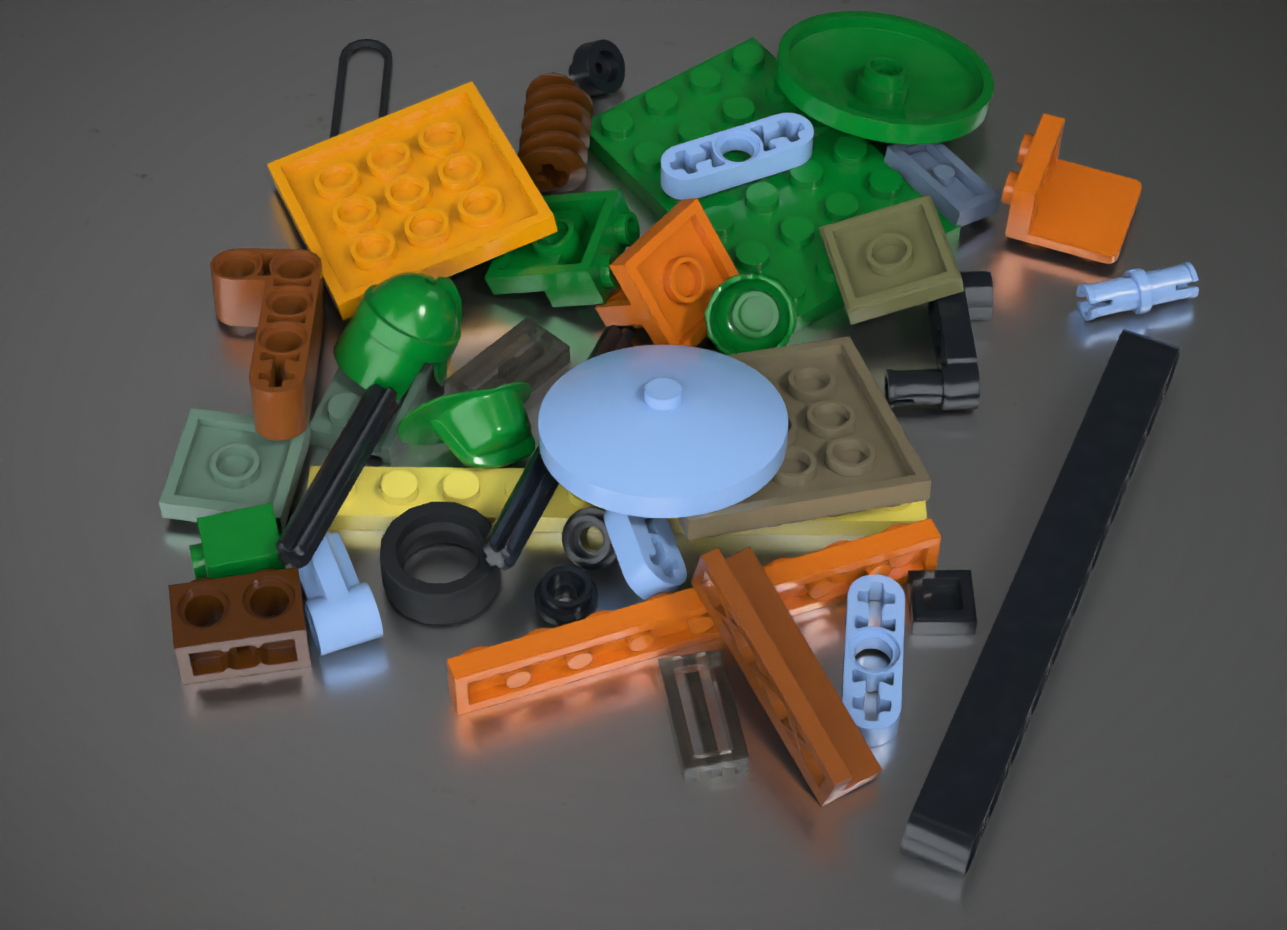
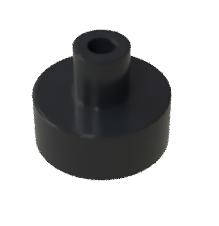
M601 39L584 43L576 49L568 73L570 79L580 89L588 93L589 96L597 97L614 93L621 88L625 79V62L620 50L614 43Z

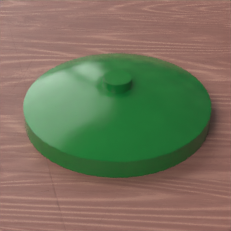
M831 12L809 17L798 22L782 36L774 69L777 83L782 92L796 107L810 117L844 133L894 144L918 145L940 143L972 132L985 120L994 92V80L989 67L968 45L954 36L925 23L877 12Z

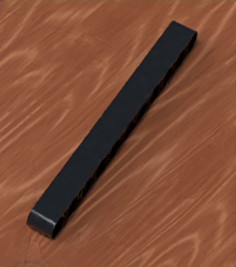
M1126 329L1122 330L910 814L902 837L900 853L957 875L966 876L1168 391L1178 363L1181 347Z

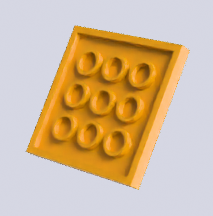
M473 81L267 163L272 180L307 250L321 258L323 282L343 321L354 316L361 297L370 286L379 284L397 273L422 272L436 279L438 277L447 278L558 232L553 213Z

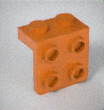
M1043 113L1035 135L1026 132L1023 137L1017 158V165L1022 166L1020 172L1010 170L1006 179L1001 203L1010 205L1005 236L1105 264L1114 263L1117 261L1141 195L1142 185L1133 178L1058 159L1065 118Z

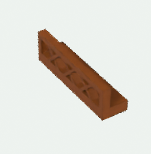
M749 546L727 558H724L718 547L701 555L691 584L820 806L823 807L876 779L883 771L752 548Z

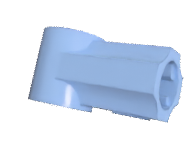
M327 532L309 564L303 568H298L302 594L305 599V615L314 644L320 656L383 637L380 615L369 585L366 582L360 584L340 534Z

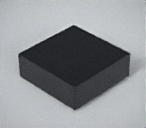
M971 570L908 571L906 587L911 635L975 634L977 615Z

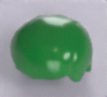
M759 272L738 274L722 282L714 290L704 313L707 336L718 351L724 355L786 346L790 342V336L794 333L797 323L793 297L779 279Z

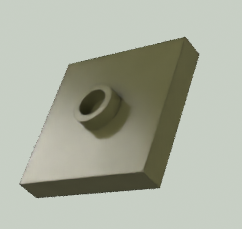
M930 194L819 227L821 239L850 325L964 291L960 271Z

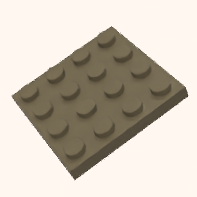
M850 336L730 354L727 356L747 364L766 377L780 393L788 413L786 455L775 476L762 489L747 499L718 511L690 517H680L678 519L687 540L717 537L723 534L764 527H776L782 524L823 517H836L847 513L929 500L932 479Z

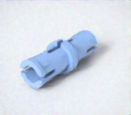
M1183 262L1180 265L1147 272L1140 268L1126 270L1123 277L1091 284H1079L1076 296H1086L1087 300L1077 301L1078 308L1085 321L1130 310L1135 311V315L1148 313L1153 305L1186 298H1196L1199 286H1188L1187 283L1199 281L1198 275L1190 262Z

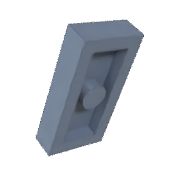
M943 143L893 144L887 147L884 162L897 171L921 196L930 194L938 211L955 227L961 225V227L996 213L1001 195Z

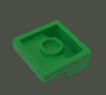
M620 189L542 196L554 215L558 232L493 258L485 276V280L493 295L545 291L553 307L605 304L610 289L620 287L609 265L625 252L626 247H630L640 237V226L635 213L630 212Z

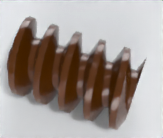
M554 72L540 75L530 83L526 90L524 118L521 124L522 133L519 139L517 156L539 192L562 193L576 189L586 179V164L588 162V148L590 146V132L594 109L593 101L588 93L580 89L567 76Z

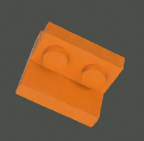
M697 198L681 200L609 265L620 287H617L608 295L605 304H598L595 309L606 327L611 325H632L633 328L644 327L654 345L696 347L707 336L704 313L714 290L722 282L739 273Z

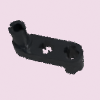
M960 271L964 287L963 292L928 302L937 369H886L884 396L890 408L894 406L939 405L940 410L978 408L980 377L971 321L992 319L994 306L991 272Z

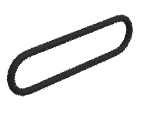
M361 39L349 43L342 50L338 64L330 138L337 136L339 133L347 58L353 50L361 47H373L384 54L378 119L387 115L393 58L391 50L386 44L378 40Z

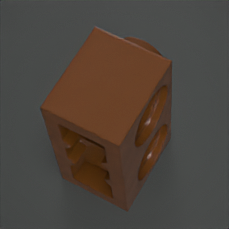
M297 567L280 570L263 569L252 574L216 579L198 578L188 583L168 585L173 645L182 685L312 667L304 601Z

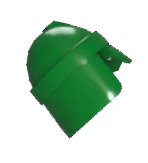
M422 272L397 273L379 284L370 286L361 297L354 316L334 346L333 354L337 364L348 377L364 389L373 384H378L383 388L390 386L397 393L395 400L404 396L424 363L434 364L435 380L442 386L449 371L452 355L461 337L462 303L455 284L450 278L438 277L436 279Z

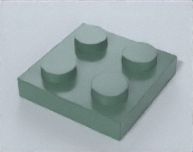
M190 407L159 500L162 518L197 522L198 517L272 503L278 532L282 533L286 526L310 444V424L301 435L289 440L277 441L259 435L255 430L253 415Z

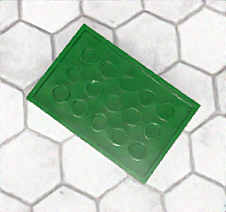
M752 37L592 117L590 146L588 149L660 220L681 201L667 195L660 184L661 157L667 149L779 113H796L807 118L813 125L814 135L812 155L805 164L697 198L738 273L759 272L779 279L793 297L797 318L795 333L844 306L821 239L819 227L922 196L897 171L884 162L885 156L865 138L829 127L796 107L785 96L777 83L774 70L776 57ZM732 150L723 155L727 160L733 162H743L751 158V155L740 150ZM935 206L948 243L951 246L959 241L961 225L955 227Z

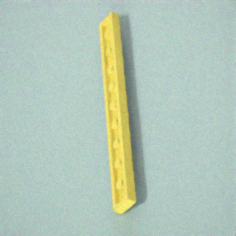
M310 466L307 490L321 466ZM364 466L328 530L386 531L391 522L405 511L429 502H456L476 509L493 525L525 468L484 469L466 467ZM559 484L533 532H563L565 523L572 514L584 508L598 506L578 498ZM926 500L729 534L870 536L883 532L895 524H911L927 519ZM667 518L673 534H685L678 518ZM591 527L587 533L602 532L596 527Z

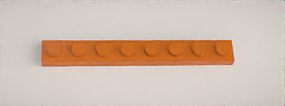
M932 518L911 524L899 523L888 527L883 532L853 541H837L828 545L825 549L795 558H778L768 563L763 569L793 617L847 601L848 591L852 583L865 575H885L901 585L906 583L908 571L936 570L941 535ZM694 587L675 593L662 592L653 595L644 602L613 611L600 610L579 621L551 629L538 628L530 631L523 637L489 647H473L459 656L448 658L447 670L450 697L457 716L719 639L722 636Z

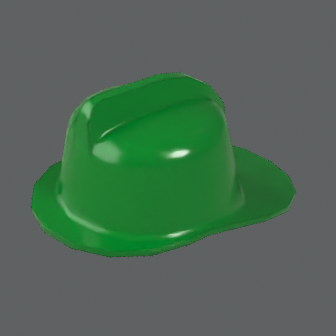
M517 381L491 389L440 396L421 404L407 413L398 423L397 436L402 442L414 446L444 443L468 468L493 469L506 466L530 457L535 450L531 423L524 406L530 398L532 388L528 382Z

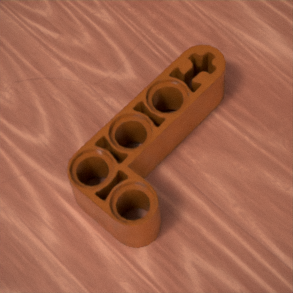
M237 248L220 252L213 257L210 263L216 317L222 323L230 326L257 327L249 372L255 430L259 435L270 440L280 441L297 437L307 429L310 421L326 313L321 258L317 254L303 249Z

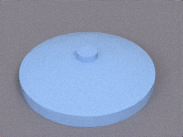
M635 346L607 352L584 361L562 375L551 386L541 403L538 413L539 449L546 468L556 481L566 490L592 505L637 517H690L735 505L758 492L775 476L784 461L787 451L788 413L785 403L774 385L754 368L737 359L715 351L690 346Z

